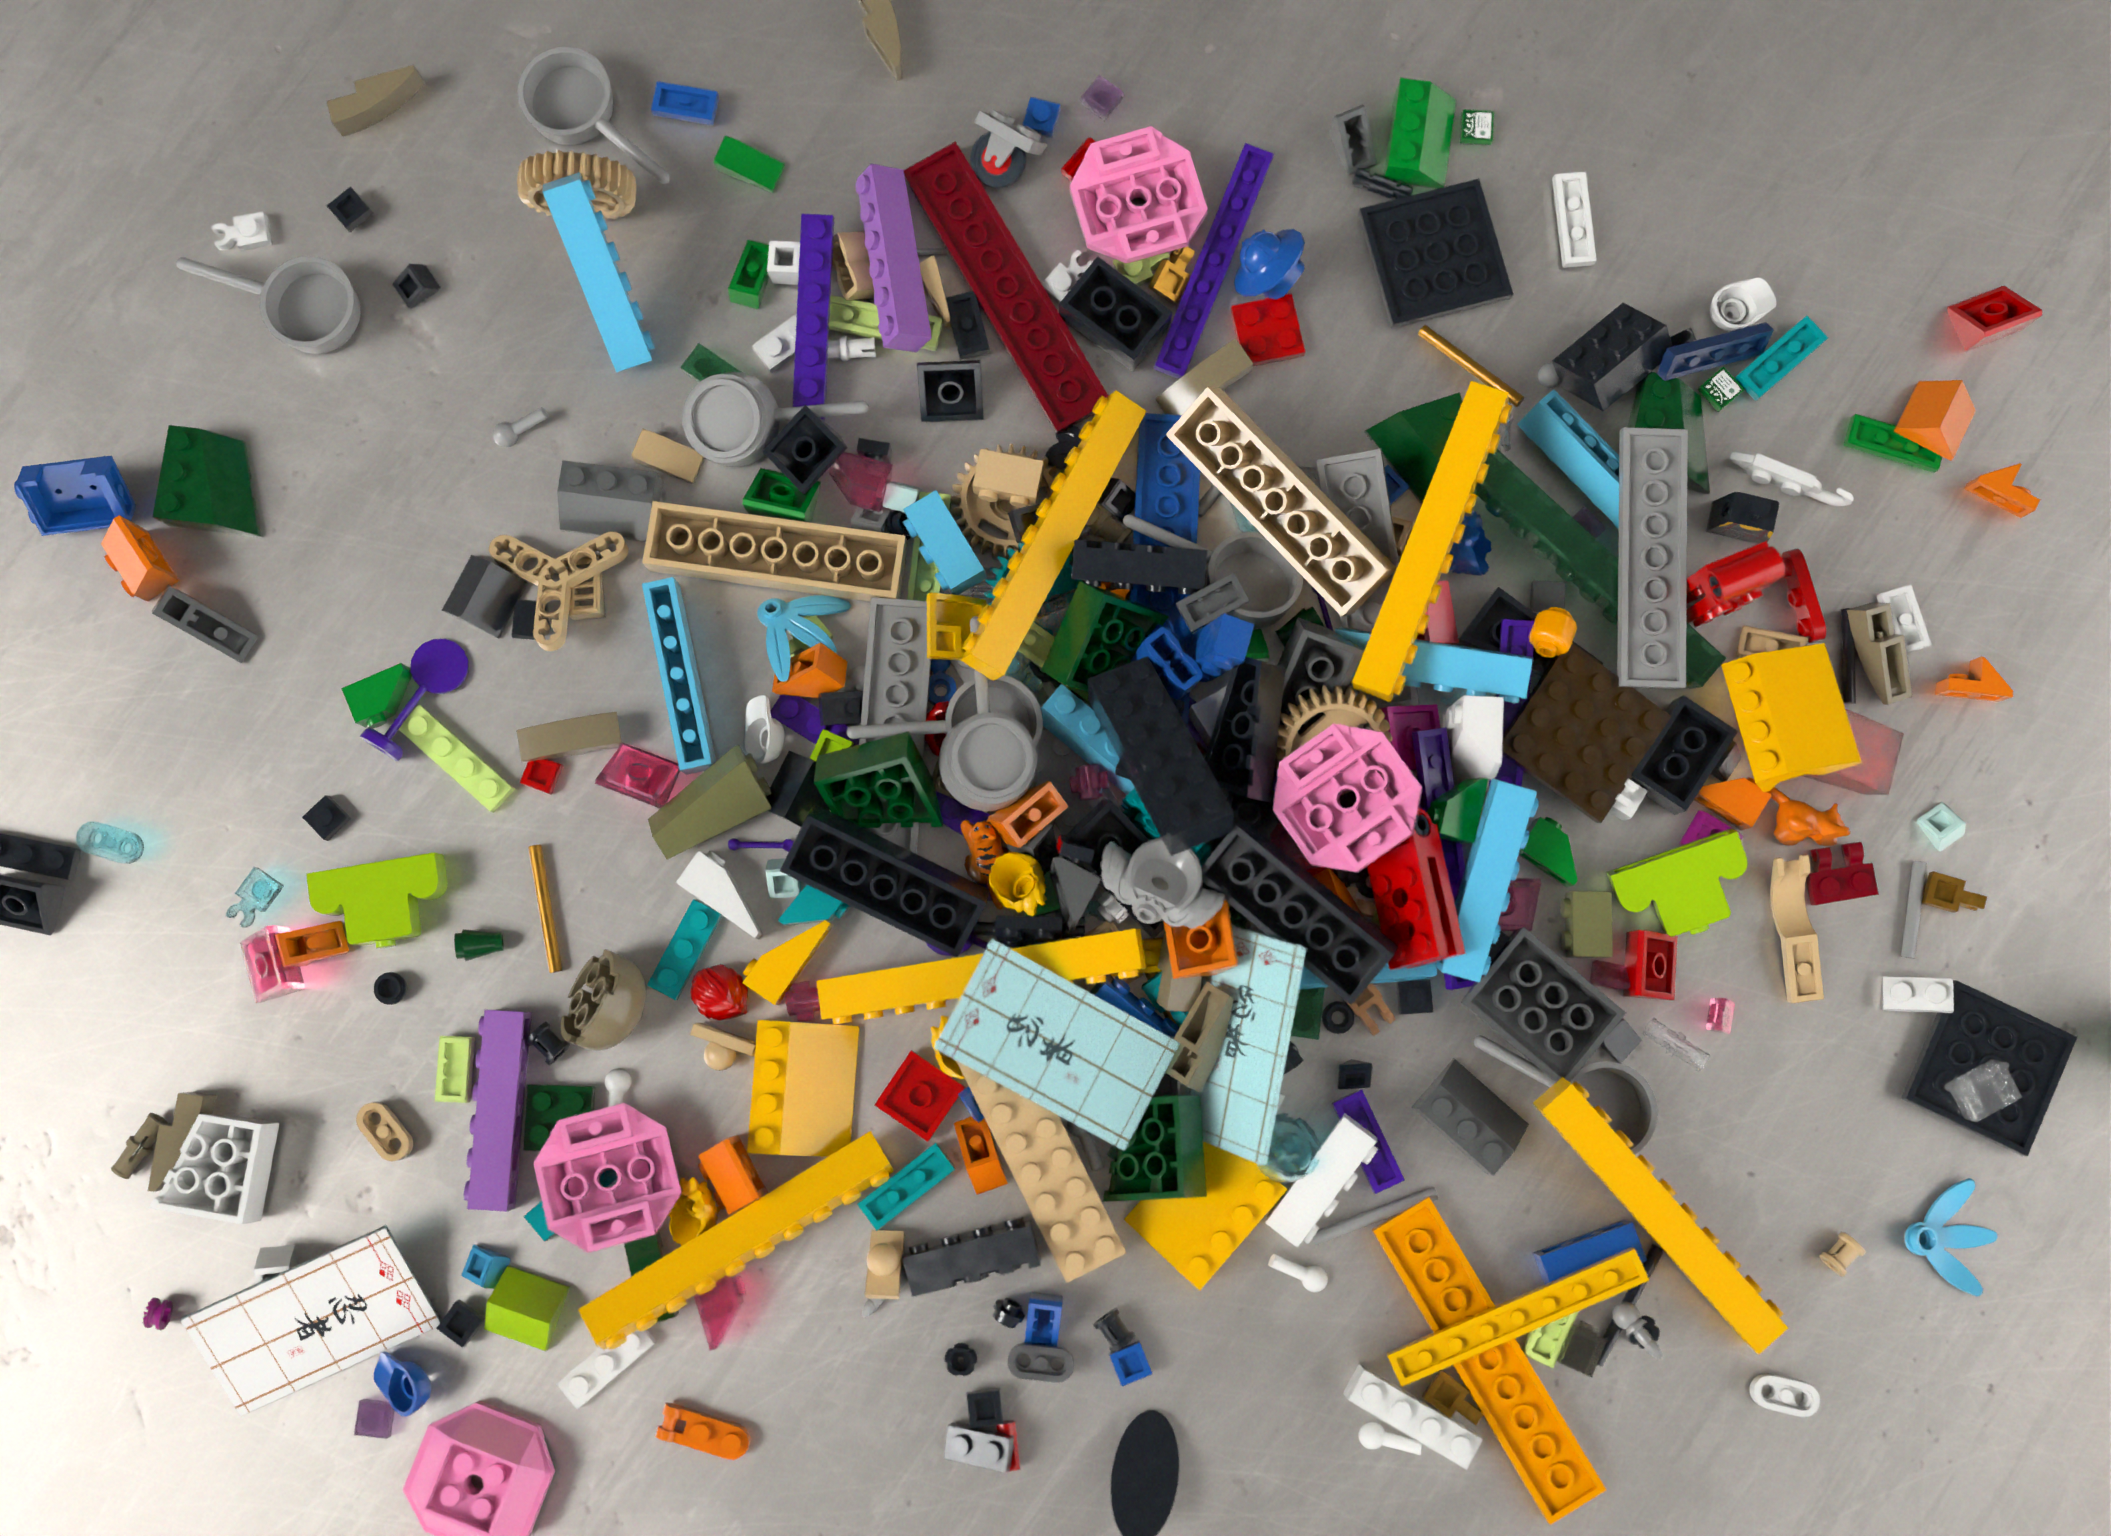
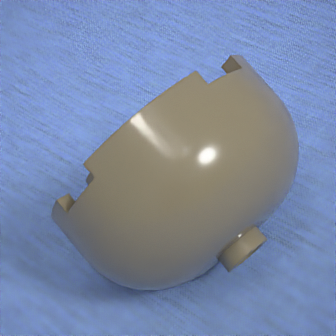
M604 949L603 955L600 958L592 956L578 974L567 997L572 998L569 1005L568 1017L563 1016L561 1018V1034L564 1040L585 1049L599 1051L612 1048L629 1036L642 1017L646 1000L645 979L640 969L631 960L607 949ZM585 983L586 986L593 989L592 993L581 989Z

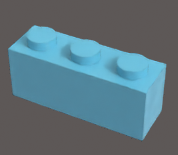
M937 490L903 509L907 517L903 524L912 538L918 536L923 546L918 549L926 563L929 565L934 562L939 572L935 574V577L943 591L950 589L953 595H959L987 578L984 568Z

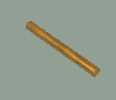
M1424 325L1420 329L1418 335L1485 385L1508 392V401L1515 407H1518L1525 398L1523 395L1430 327Z
M540 844L532 845L528 849L549 973H556L563 970L542 847Z

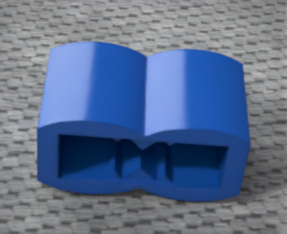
M1163 627L1144 639L1136 651L1137 659L1148 656L1169 696L1180 700L1193 690L1203 678L1199 665L1192 657L1182 652L1177 638Z

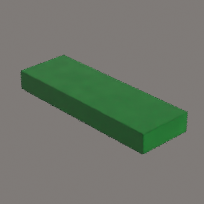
M1854 414L1851 417L1843 446L1935 473L1939 470L1942 456L1894 432L1895 425Z

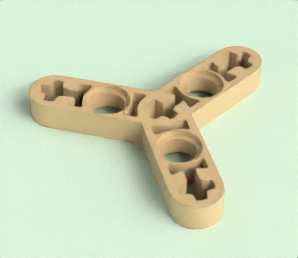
M617 532L604 533L556 559L509 535L497 536L489 545V553L499 566L538 586L533 635L539 646L545 651L558 650L565 643L571 588L622 562L627 557L629 550L624 538ZM614 544L617 550L611 552L608 547L609 545ZM510 548L512 553L516 555L515 559L506 552L500 554V550ZM596 551H599L600 555L602 556V559H598L595 553ZM582 557L592 558V563L587 568L579 569L576 567L578 560ZM530 558L538 559V564L534 569H523V564L526 560ZM567 566H570L571 570L573 571V574H569L566 568ZM557 573L560 580L554 582L552 575ZM551 600L561 601L559 609L555 612L545 611L546 604ZM548 622H551V627L556 633L550 636V640H546L544 637L550 633Z

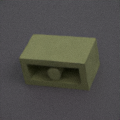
M1571 891L1565 893V899H1561L1560 913L1561 917L1565 918V931L1561 933V948L1566 950V958L1613 957L1612 892Z

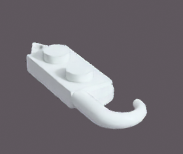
M1732 452L1730 460L1743 468V473L1750 475L1753 481L1760 484L1770 483L1778 486L1787 495H1805L1832 506H1847L1853 502L1854 497L1849 491L1838 488V494L1825 490L1822 488L1821 482L1816 480L1817 476L1759 453L1749 455Z

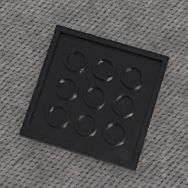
M1479 178L1359 209V219L1391 329L1512 298V287Z
M1953 980L1954 1012H1937L1901 1099L2010 1151L2028 1157L2075 1045L2077 1036L1964 983Z

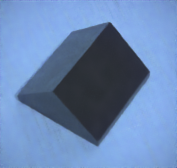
M980 360L917 363L921 422L984 420Z
M804 405L762 452L805 495L848 447L835 430L808 406Z
M471 555L442 611L499 639L514 612L516 601L520 600L528 582L491 561Z
M790 750L788 751L770 786L772 794L767 797L771 809L767 810L768 812L802 827L813 803L830 811L814 783L816 761Z
M0 873V925L51 936L55 930L66 887Z

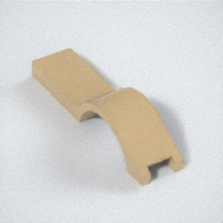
M1807 854L1799 855L1798 860L1783 861L1781 857L1774 858L1770 887L1771 908L1776 929L1781 938L1787 1001L1790 1003L1824 999L1818 937L1810 923L1805 905V882L1807 875L1811 873L1809 855Z

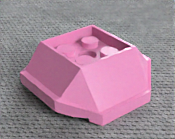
M1152 126L1091 143L1070 184V193L1087 248L1126 264L1187 247L1208 211L1190 151L1166 138ZM1141 198L1146 204L1135 206L1131 203V200Z
M1334 723L1279 762L1273 811L1311 865L1359 872L1413 834L1422 787L1382 732ZM1345 791H1354L1356 794V803L1351 808H1342L1340 805V796Z
M626 1103L558 1120L551 1135L534 1161L548 1229L588 1253L656 1235L682 1194L666 1127ZM606 1170H614L618 1175L616 1184L610 1188H604L600 1184V1176Z
M477 1401L428 1425L403 1488L424 1531L435 1536H530L555 1473L550 1453L544 1441L545 1437L541 1425L482 1401ZM472 1474L482 1478L484 1483L483 1489H477L472 1485Z

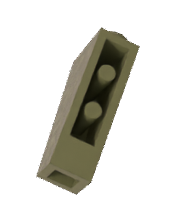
M740 745L734 746L648 819L652 837L667 860L771 809L767 796L771 795L772 791L764 777L758 779L755 772L759 771L751 753L745 755Z

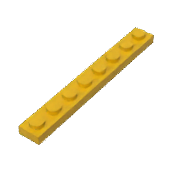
M1631 1247L1387 1352V1356L1401 1387L1645 1283L1649 1281V1278L1635 1248Z

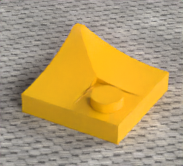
M927 594V659L961 660L966 651L962 646L971 633L970 620L975 616L979 617L981 611L987 605L986 600L953 594Z

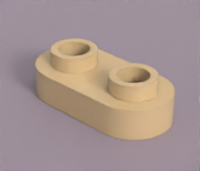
M381 1102L368 1103L360 1108L356 1117L357 1126L377 1153L387 1161H397L407 1157L412 1150L413 1140L410 1133L392 1110ZM376 1112L381 1116V1121L378 1125L372 1120ZM395 1138L401 1141V1147L398 1150L392 1146Z

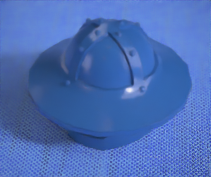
M1263 229L1253 234L1250 238H1246L1242 242V249L1240 251L1241 265L1237 270L1234 280L1237 293L1244 297L1263 294L1265 298L1275 300L1283 297L1305 270L1304 263L1300 260L1305 245L1303 235L1295 229L1281 230L1275 234Z

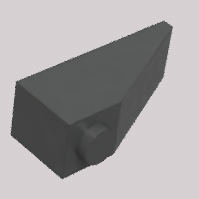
M168 584L152 609V614L240 663L243 662L259 637Z

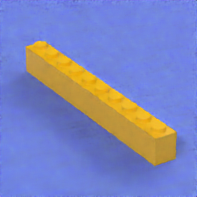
M1474 381L1470 382L1353 678L1352 684L1355 690L1389 702L1392 701L1394 694H1401L1406 681V676L1402 675L1406 663L1412 665L1418 650V646L1414 645L1418 633L1424 634L1430 619V616L1426 615L1430 603L1436 604L1442 588L1438 581L1441 574H1447L1451 567L1454 555L1449 553L1453 543H1460L1465 530V525L1461 524L1465 513H1472L1476 503L1477 495L1473 494L1476 484H1483L1489 465L1485 464L1489 453L1495 454L1501 435L1497 434L1500 423L1506 424L1509 419L1512 405L1508 404V392Z
M1117 390L1107 397L1101 396L1092 410L1095 413L1092 422L1088 421L1078 435L1082 439L1078 447L1074 446L1068 453L1064 461L1067 464L1064 473L1060 472L1050 486L1053 493L1049 499L1045 498L1036 511V515L1039 516L1036 524H1031L1025 531L1021 539L1025 544L1021 551H1016L1007 564V568L1010 569L1006 578L1002 577L994 587L992 594L995 595L991 606L987 604L981 611L977 619L981 623L976 633L971 632L962 646L966 651L961 661L992 681L1005 675L1072 551L1075 540L1079 538L1147 412Z
M1140 929L1123 930L1010 949L1074 984L1073 980L1086 978V984L1106 982L1105 975L1118 973L1119 979L1139 976L1138 970L1146 969ZM984 953L817 980L822 1020L832 1019L833 1025L853 1022L852 1015L864 1014V1020L884 1017L883 1010L895 1009V1015L915 1012V1005L926 1004L927 1010L946 1007V1000L958 999L959 1001Z
M1561 1077L1533 1102L1535 1107L1745 1343L1759 1355L1789 1329L1780 1319L1784 1313L1771 1299L1765 1302L1761 1298L1759 1293L1762 1291V1288L1752 1277L1747 1275L1744 1278L1737 1271L1741 1265L1728 1251L1722 1254L1716 1247L1720 1242L1706 1226L1702 1230L1694 1222L1698 1216L1685 1202L1679 1205L1675 1201L1673 1196L1677 1193L1663 1178L1658 1181L1651 1174L1655 1170L1654 1166L1642 1154L1637 1157L1629 1149L1634 1144L1620 1129L1617 1132L1612 1130L1608 1125L1612 1119L1599 1105L1593 1108L1586 1099L1590 1095L1578 1081L1570 1083L1564 1077Z
M869 1131L579 1308L578 1311L595 1344L603 1350L607 1348L609 1350L615 1349L627 1341V1336L636 1330L644 1331L652 1327L657 1322L656 1318L667 1311L668 1313H673L684 1307L688 1298L697 1293L702 1295L712 1290L716 1286L715 1282L726 1275L731 1277L738 1274L746 1267L745 1263L755 1257L760 1259L769 1255L775 1249L774 1245L784 1239L790 1241L803 1233V1228L813 1221L815 1223L824 1221L832 1215V1210L839 1205H849L861 1197V1192L870 1186L875 1188L889 1180V1175L894 1170L872 1132Z

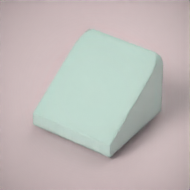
M892 481L887 484L883 506L904 512V508L919 500V494L922 492V489Z
M1943 802L1916 820L1938 851H1942L1965 834L1966 823Z
M785 858L767 861L765 871L769 899L797 897L801 892V881L780 872Z

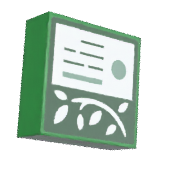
M1463 110L1461 113L1460 143L1491 145L1493 141L1494 111Z
M1723 366L1697 390L1719 412L1745 389Z

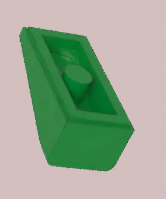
M726 135L713 161L717 171L772 193L785 167L784 163Z
M747 240L728 287L729 300L732 303L759 309L770 277L767 272L769 245Z

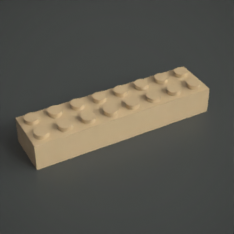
M1207 387L1166 433V436L1342 617L1353 614L1397 569L1221 388Z
M653 501L642 563L651 572L870 602L871 597L900 599L908 542L904 535Z
M957 1061L1066 1283L1126 1254L1123 1243L1060 1116Z

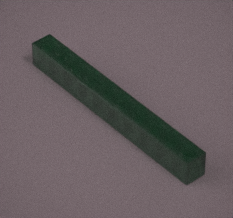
M1496 449L1495 454L1489 453L1485 464L1489 465L1483 484H1476L1473 494L1486 503L1485 508L1490 514L1498 518L1501 517L1509 524L1508 529L1512 534L1530 543L1533 546L1532 551L1542 560H1548L1556 567V573L1563 580L1575 584L1580 589L1579 594L1586 601L1597 604L1603 610V616L1609 622L1617 625L1618 559L1498 449ZM1686 622V689L1703 687L1725 661L1726 657Z

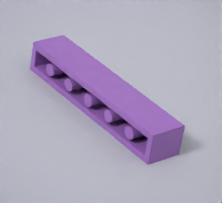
M871 163L856 179V191L859 194L861 206L860 217L864 225L865 247L868 249L869 273L873 280L874 303L877 306L879 317V332L882 336L883 348L917 352L932 336L904 170Z
M485 1010L484 1016H481L479 1020L478 1031L479 1035L482 1036L481 1049H478L475 1060L476 1068H479V1080L475 1082L473 1087V1101L477 1102L476 1114L472 1115L470 1120V1133L474 1134L473 1148H469L467 1154V1167L471 1168L470 1181H467L464 1187V1200L468 1201L467 1209L510 1211L515 1209L529 1045L526 1043V1040L530 1036L532 1012Z

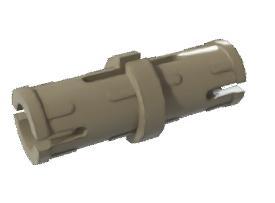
M155 1113L148 1114L147 1119L135 1136L128 1138L126 1141L127 1147L111 1167V1171L124 1179H130L144 1156H149L153 1151L152 1145L157 1139L159 1124H168L163 1117Z

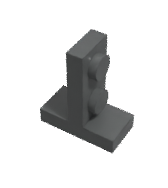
M1233 572L1177 602L1176 606L1190 632L1193 633L1223 613L1229 614L1249 603L1250 600Z

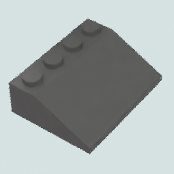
M1526 928L1515 929L1509 936L1508 942L1491 962L1487 975H1482L1480 983L1475 982L1461 1003L1555 1083L1561 1077L1571 1082L1624 1017L1626 1012Z

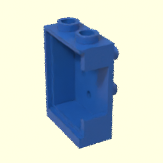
M112 455L22 466L18 479L14 483L17 497L24 502L30 521L36 524L42 536L109 528L113 519L118 515L132 521L137 506Z

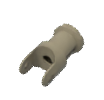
M1097 503L1096 507L1101 511L1100 516L1093 524H1086L1084 528L1094 536H1101L1107 542L1126 543L1133 530L1129 527L1124 528L1112 518L1111 512Z

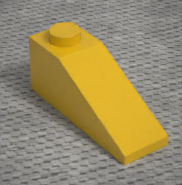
M824 920L761 955L758 960L753 958L743 972L746 976L743 984L772 1004L779 1005L834 925Z

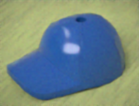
M386 1351L380 1353L374 1370V1382L398 1414L406 1417L410 1416L423 1407L430 1398L432 1390L431 1381L418 1364L414 1362H400Z

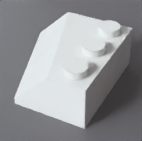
M1463 695L1446 710V714L1441 715L1440 727L1447 728L1455 786L1465 779L1485 778L1488 779L1485 795H1487L1489 781L1492 778L1495 779L1502 764L1504 697Z
M199 1114L180 1149L181 1155L174 1168L168 1171L163 1180L166 1183L159 1196L154 1197L149 1208L237 1224L261 1221L280 1123L249 1117Z

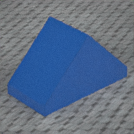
M1030 1292L1024 1343L1057 1346L1063 1296Z

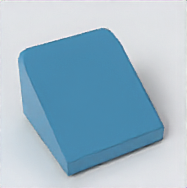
M473 1244L461 1276L482 1288L494 1289L506 1267L510 1264L511 1259L503 1254Z

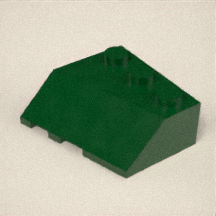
M1650 372L1638 382L1627 428L1688 430L1687 489L1709 494L1710 487L1701 396L1678 378L1664 381L1657 373Z
M1460 392L1400 411L1364 431L1369 439L1373 440L1379 449H1382L1383 457L1394 466L1402 479L1410 486L1409 490L1421 505L1463 400ZM1487 472L1483 484H1476L1473 494L1483 491L1491 482L1489 472Z
M169 425L152 517L171 527L261 537L260 528L257 525L255 510H257L255 498L252 497L250 485L252 478L246 442L200 428Z
M1080 581L1041 671L1064 685L1088 692L1089 678L1131 663L1132 658L1144 639L1149 637L1158 624L1163 626L1169 616L1122 595Z
M909 731L817 756L814 783L832 813L863 828H880L882 823H901V828L913 827L914 823H931V827H943L933 778Z
M1178 1095L1149 1098L1124 1149L1122 1150L1117 1147L1115 1161H1111L1108 1172L1112 1174L1109 1190L1104 1191L1102 1202L1207 1197L1200 1096Z

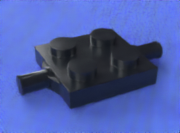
M996 915V921L977 922L974 926V935H993V937L997 938L999 944L1008 949L1062 941L1065 938L1085 937V925H1077L1075 931L1068 933L1065 923L1062 922V917Z

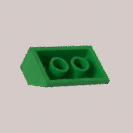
M1400 78L1394 95L1383 176L1398 181L1397 183L1435 189L1445 187L1456 99L1432 82Z

